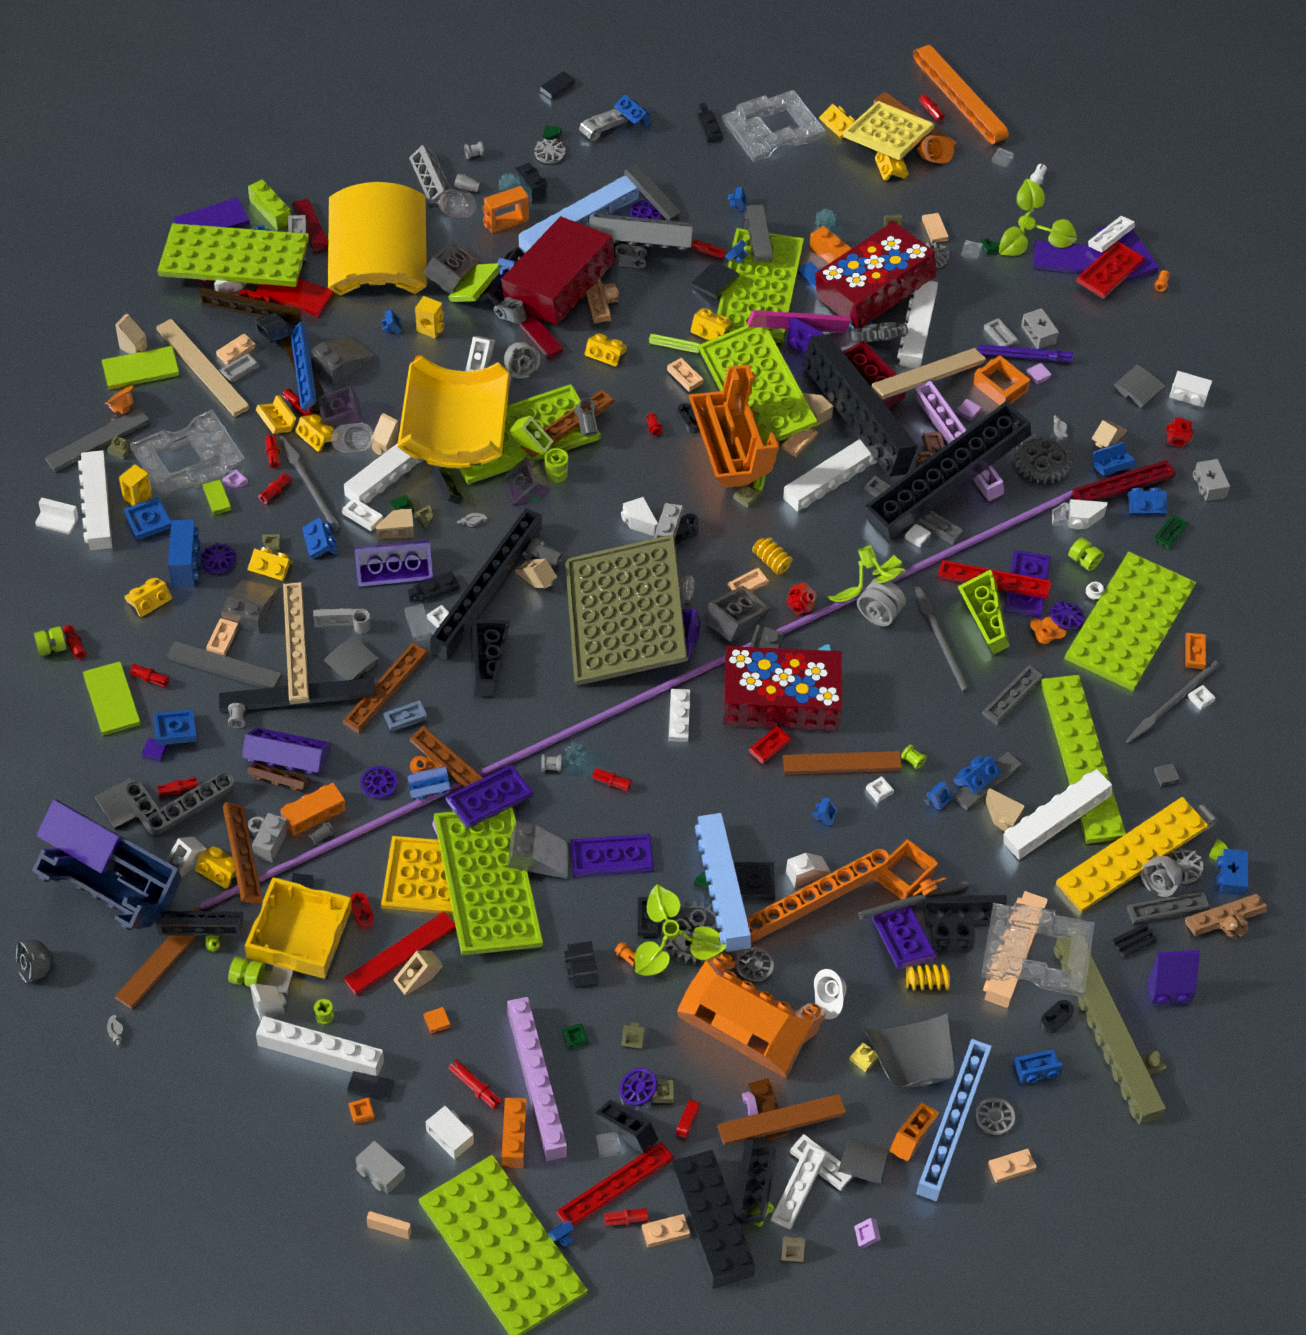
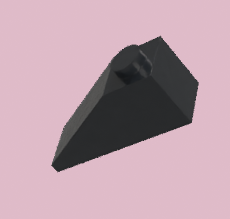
M611 1099L595 1112L596 1116L628 1145L643 1154L659 1140L650 1121Z

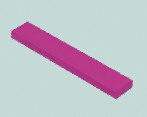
M753 310L747 323L749 327L789 329V321L795 317L822 332L845 333L851 319L849 316Z

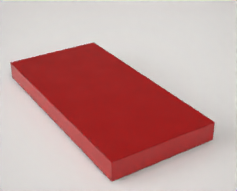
M1116 241L1077 277L1076 282L1104 299L1144 262L1145 257Z
M298 278L296 287L260 284L255 291L267 295L272 302L299 308L301 312L317 318L334 295V291L301 278Z

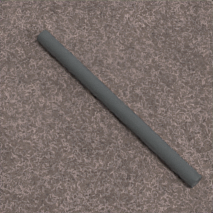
M966 881L937 889L925 896L919 894L860 911L859 918L862 920L925 901L926 896H945L968 889V883Z

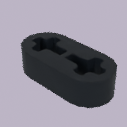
M689 403L680 404L677 416L685 429L693 434L700 432L692 405Z
M1068 1000L1058 1001L1042 1015L1040 1028L1046 1033L1057 1031L1072 1017L1074 1012L1073 1004ZM1061 1009H1068L1067 1012L1064 1011L1063 1013L1059 1014ZM1053 1018L1055 1019L1053 1024H1046V1021H1051Z

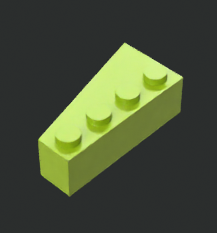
M989 570L958 586V589L994 655L1008 648L1010 643L996 579L992 570Z

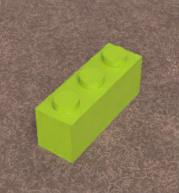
M262 179L249 185L250 202L277 231L288 226V216H291L290 208Z

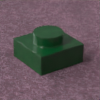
M407 495L390 501L392 510L412 509V513L415 512L414 506Z

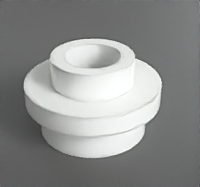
M1096 581L1091 582L1086 587V595L1091 599H1100L1105 591L1103 585Z

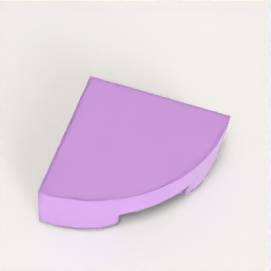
M237 469L222 479L223 484L234 488L249 484L248 479Z
M750 1092L742 1093L743 1102L748 1107V1115L758 1114L755 1096Z

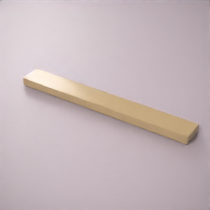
M172 319L156 326L160 335L173 347L177 354L234 417L249 410L248 403Z
M973 348L873 383L871 388L881 399H885L919 387L928 381L933 382L981 365L985 362L986 358Z
M302 582L283 584L290 704L309 702L303 585Z

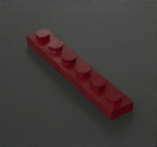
M1164 460L1074 488L1071 494L1075 500L1098 502L1130 492L1133 488H1142L1174 478L1176 472L1169 461Z

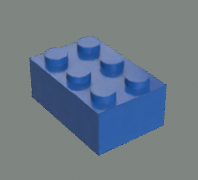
M194 520L171 521L168 568L172 588L195 587V580H199V569L196 568L197 565H200V554L197 553L198 550H201V539H198L199 527H195Z

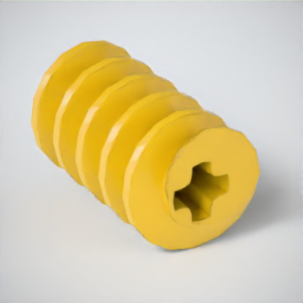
M772 537L767 539L761 538L753 546V553L757 554L758 558L762 559L777 576L784 574L793 561V558L788 556L786 551L783 552L782 547H778L777 542H773Z
M920 964L916 965L915 969H913V966L907 967V989L911 985L913 990H916L917 985H920L921 990H924L925 985H928L929 990H932L933 985H936L937 989L940 990L941 986L944 985L945 989L949 990V968L946 969L944 964L940 966L939 970L936 964L932 965L931 970L928 964L924 965L923 970Z

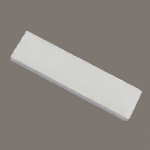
M807 1143L771 1218L772 1223L791 1231L827 1156L826 1151Z

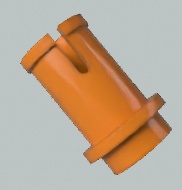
M1162 270L1154 284L1159 292H1163L1168 288V280L1170 278L1168 271Z
M620 942L615 948L616 955L618 957L621 956L634 967L635 952L628 947L629 944L627 942Z

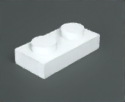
M355 498L342 509V513L370 531L383 520L382 514Z

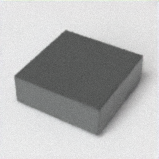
M1173 763L1154 768V773L1160 787L1179 783L1180 778Z

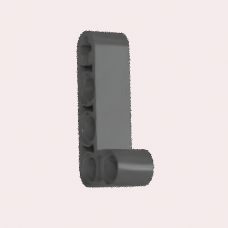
M745 206L744 229L748 230L754 263L772 262V249L764 206Z

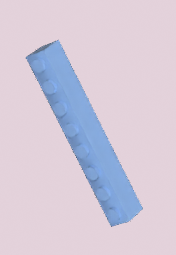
M626 175L618 178L609 185L578 200L576 203L551 215L531 228L522 231L519 234V246L527 252L560 216L589 226V218L592 213L610 215L639 198V189Z
M722 814L698 816V825H695L696 837L700 836L701 839L698 840L700 852H704V855H702L703 867L707 866L708 869L705 870L706 881L711 882L709 894L710 897H714L712 901L713 911L718 913V916H716L717 928L722 930V932H719L720 942L725 944L726 952L751 948V935Z
M971 1039L921 1176L917 1195L936 1202L938 1200L986 1066L991 1045Z

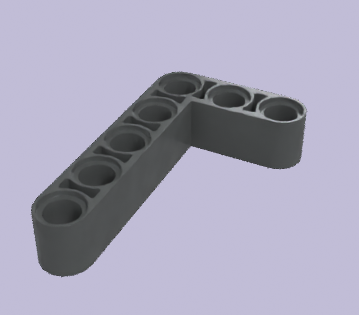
M221 772L161 809L158 808L147 790L138 781H132L127 784L125 798L147 831L153 836H160L230 794L233 789L234 778L228 772ZM227 781L229 785L222 786L220 785V782ZM132 790H137L140 793L136 796H133L129 792ZM210 791L213 795L204 796L203 792ZM188 801H192L196 805L193 807H189L186 805V803ZM148 806L151 809L149 811H142L140 808ZM175 811L179 815L176 817H172L169 815V813ZM160 822L162 825L160 827H154L152 826V823Z

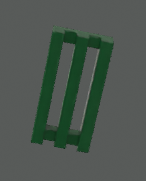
M1172 514L1154 536L1153 541L1160 542L1159 545H1165V548L1169 550L1187 528L1188 523ZM1175 520L1176 523H1175V524L1173 525V527L1168 531V533L1162 538L1161 536L1163 535V533L1168 529V527H1169V526L1173 523V521ZM1182 524V526L1177 530V532L1172 536V538L1169 541H1167L1169 537L1173 534V532L1178 528V526Z

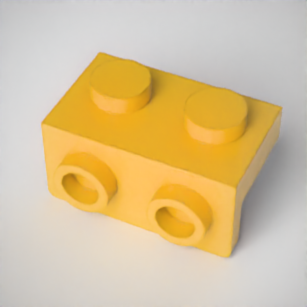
M834 104L819 117L841 140L844 138L843 132L855 122L851 116L847 117L845 115L846 112L840 106L837 108Z
M880 152L875 156L883 180L887 181L891 175L904 179L909 175L903 158L897 160Z
M702 308L695 313L690 332L710 341L726 334L727 329L732 325V321L725 316L713 313L709 309Z
M595 334L588 339L585 356L617 366L620 356L627 351L628 345L622 344L623 342L617 339H608L606 335Z
M280 395L275 397L273 403L259 404L256 408L257 413L273 434L292 431L296 416Z
M316 414L300 417L295 430L316 451H321L324 443L337 441L339 434L333 427L326 424Z
M261 547V550L254 549L248 571L284 581L289 565H293L294 562L289 559V555L278 553L277 556L271 554L272 550Z
M158 578L147 580L144 585L132 589L129 594L124 596L127 603L135 607L140 617L172 599L166 583Z
M215 846L199 854L195 871L223 888H229L232 878L236 876L233 857Z

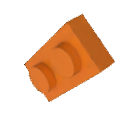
M1186 633L1185 668L1205 669L1206 634Z

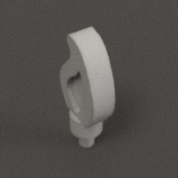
M1055 415L1053 420L1054 433L1060 439L1067 440V425Z
M471 513L466 518L457 520V524L476 527L481 522L486 523L487 517L484 514Z
M113 1015L108 1020L107 1031L117 1046H121L120 1042L122 1041L124 1029L122 1024L117 1021L116 1015Z

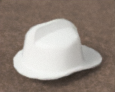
M824 969L819 971L814 979L815 1004L819 1005L822 1011L826 1012L825 1019H833L842 1011L843 997L846 994L847 986L843 978L831 969Z

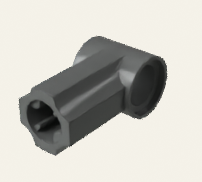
M590 398L582 399L575 406L574 411L579 420L581 436L584 437L598 433L594 415L595 403ZM582 405L586 406L588 411H585L582 408Z
M533 538L524 550L523 556L526 560L546 558L550 566L558 568L561 564L563 553L547 547L542 540Z

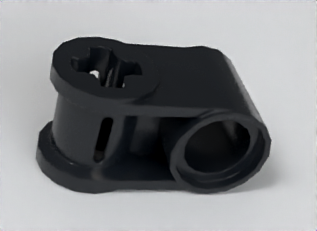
M689 513L681 517L675 536L676 545L695 537L699 533L697 526L699 519L695 514Z

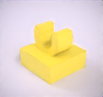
M862 1042L852 1053L849 1060L864 1072H867L877 1061L878 1056L873 1049Z

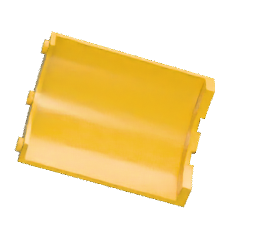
M369 182L347 187L329 197L328 288L342 296L353 289L359 288L361 284L385 285V283H393L395 287L416 294L427 286V275L423 273L427 267L426 195L400 184Z
M422 355L409 364L397 447L415 459L419 457L426 460L428 464L447 468H468L472 464L481 463L482 465L502 456L510 372L499 362L481 370L456 371L438 366Z

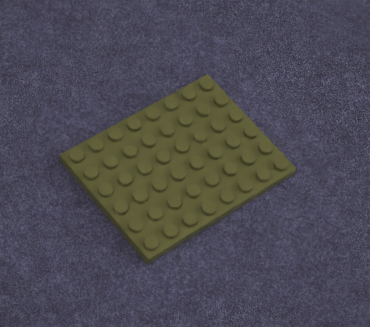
M673 534L565 559L574 681L576 685L688 661L676 543Z

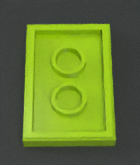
M498 263L475 265L449 295V300L451 302L476 301L500 273L502 266L498 265Z

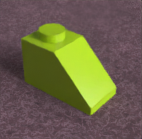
M531 415L518 419L509 431L521 446L540 454H545L554 442Z

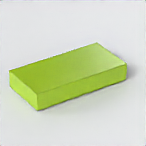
M221 480L202 484L213 515L231 511V506Z

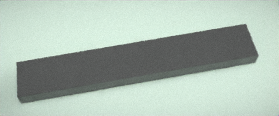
M138 408L46 456L45 460L52 470L57 472L80 460L81 453L97 451L111 444L112 439L116 435L122 438L149 424V419Z
M874 476L864 486V491L877 497L891 487V485ZM932 510L916 521V523L952 545L964 534L963 529Z
M174 641L167 654V660L260 688L277 687L282 677L280 672Z

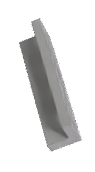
M422 145L409 159L429 203L434 205L441 197L451 201L455 196L434 151ZM421 155L420 163H417L416 159ZM426 166L425 174H422L423 167ZM432 178L430 186L427 185L428 179ZM434 189H437L438 193L432 197Z

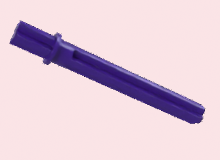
M982 344L978 346V351L982 355L988 356L1000 355L1002 357L1054 361V363L1057 361H1073V352L1058 351V349L1042 350Z

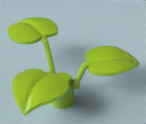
M1025 179L1017 194L1018 206L1023 210L1030 211L1019 218L1018 224L1020 229L1014 226L1007 229L1003 234L999 246V254L1017 256L1024 253L1028 245V239L1024 236L1025 229L1032 230L1034 227L1051 232L1048 241L1051 245L1058 248L1068 247L1077 240L1074 226L1068 220L1060 219L1055 221L1052 229L1036 224L1035 219L1030 215L1034 212V208L1043 206L1045 195L1042 188L1032 180Z
M872 545L865 546L858 550L861 561H858L860 566L859 586L849 588L834 596H828V599L835 602H843L861 594L863 589V565L866 568L876 566L877 569L872 573L873 575L881 574V576L877 577L875 581L877 583H884L906 572L905 569L899 568L903 563L893 555L880 566Z
M658 884L654 886L648 897L647 913L654 922L658 923L665 919L666 922L663 924L664 937L660 948L655 942L651 941L644 942L638 947L635 953V972L638 975L652 976L664 971L669 964L670 956L663 949L668 939L675 940L679 935L692 942L690 951L699 960L706 961L726 949L725 944L720 942L719 933L714 929L706 926L697 927L693 931V938L680 930L675 920H669V918H674L678 915L680 901L673 892L664 889Z

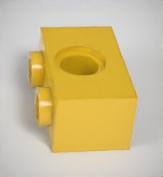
M423 296L415 307L416 331L436 338L445 326L443 323L444 311L442 303Z

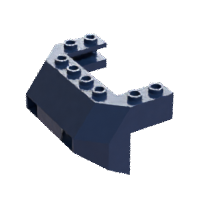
M121 837L112 856L116 863L110 861L105 873L94 870L60 849H42L32 869V872L38 874V878L42 881L49 882L54 880L59 882V880H70L75 883L74 886L76 888L89 891L91 893L90 896L106 901V905L113 909H120L123 911V915H116L115 920L120 922V926L127 930L151 927L157 920V917L171 903L182 880L178 868L124 837Z

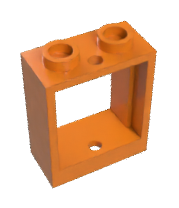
M522 186L484 198V206L482 208L485 218H483V223L486 228H489L491 233L529 221V196ZM515 205L514 211L495 217V211Z
M1000 355L995 359H991L987 365L978 368L974 373L973 384L999 406L1005 401L1011 404L1028 392L1030 379ZM996 370H999L1014 384L1003 391L987 377Z
M907 839L889 856V869L887 872L874 879L902 900L911 897V894L918 891L921 887L920 883L936 874L938 862H936L933 856L923 852L916 843H912ZM905 856L925 870L911 886L890 871Z

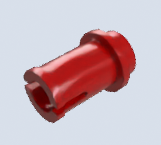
M655 413L646 415L649 432L654 436L660 435L663 426L659 423L657 415Z

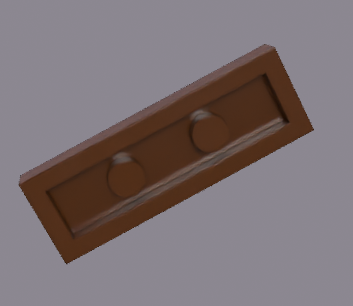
M257 763L248 766L247 774L252 775L256 780H270L274 785L282 786L284 784L290 786V789L295 791H301L309 786L310 778Z
M769 1078L748 1083L749 1092L755 1096L758 1114L779 1109ZM786 1130L765 1136L767 1143L788 1138V1132Z

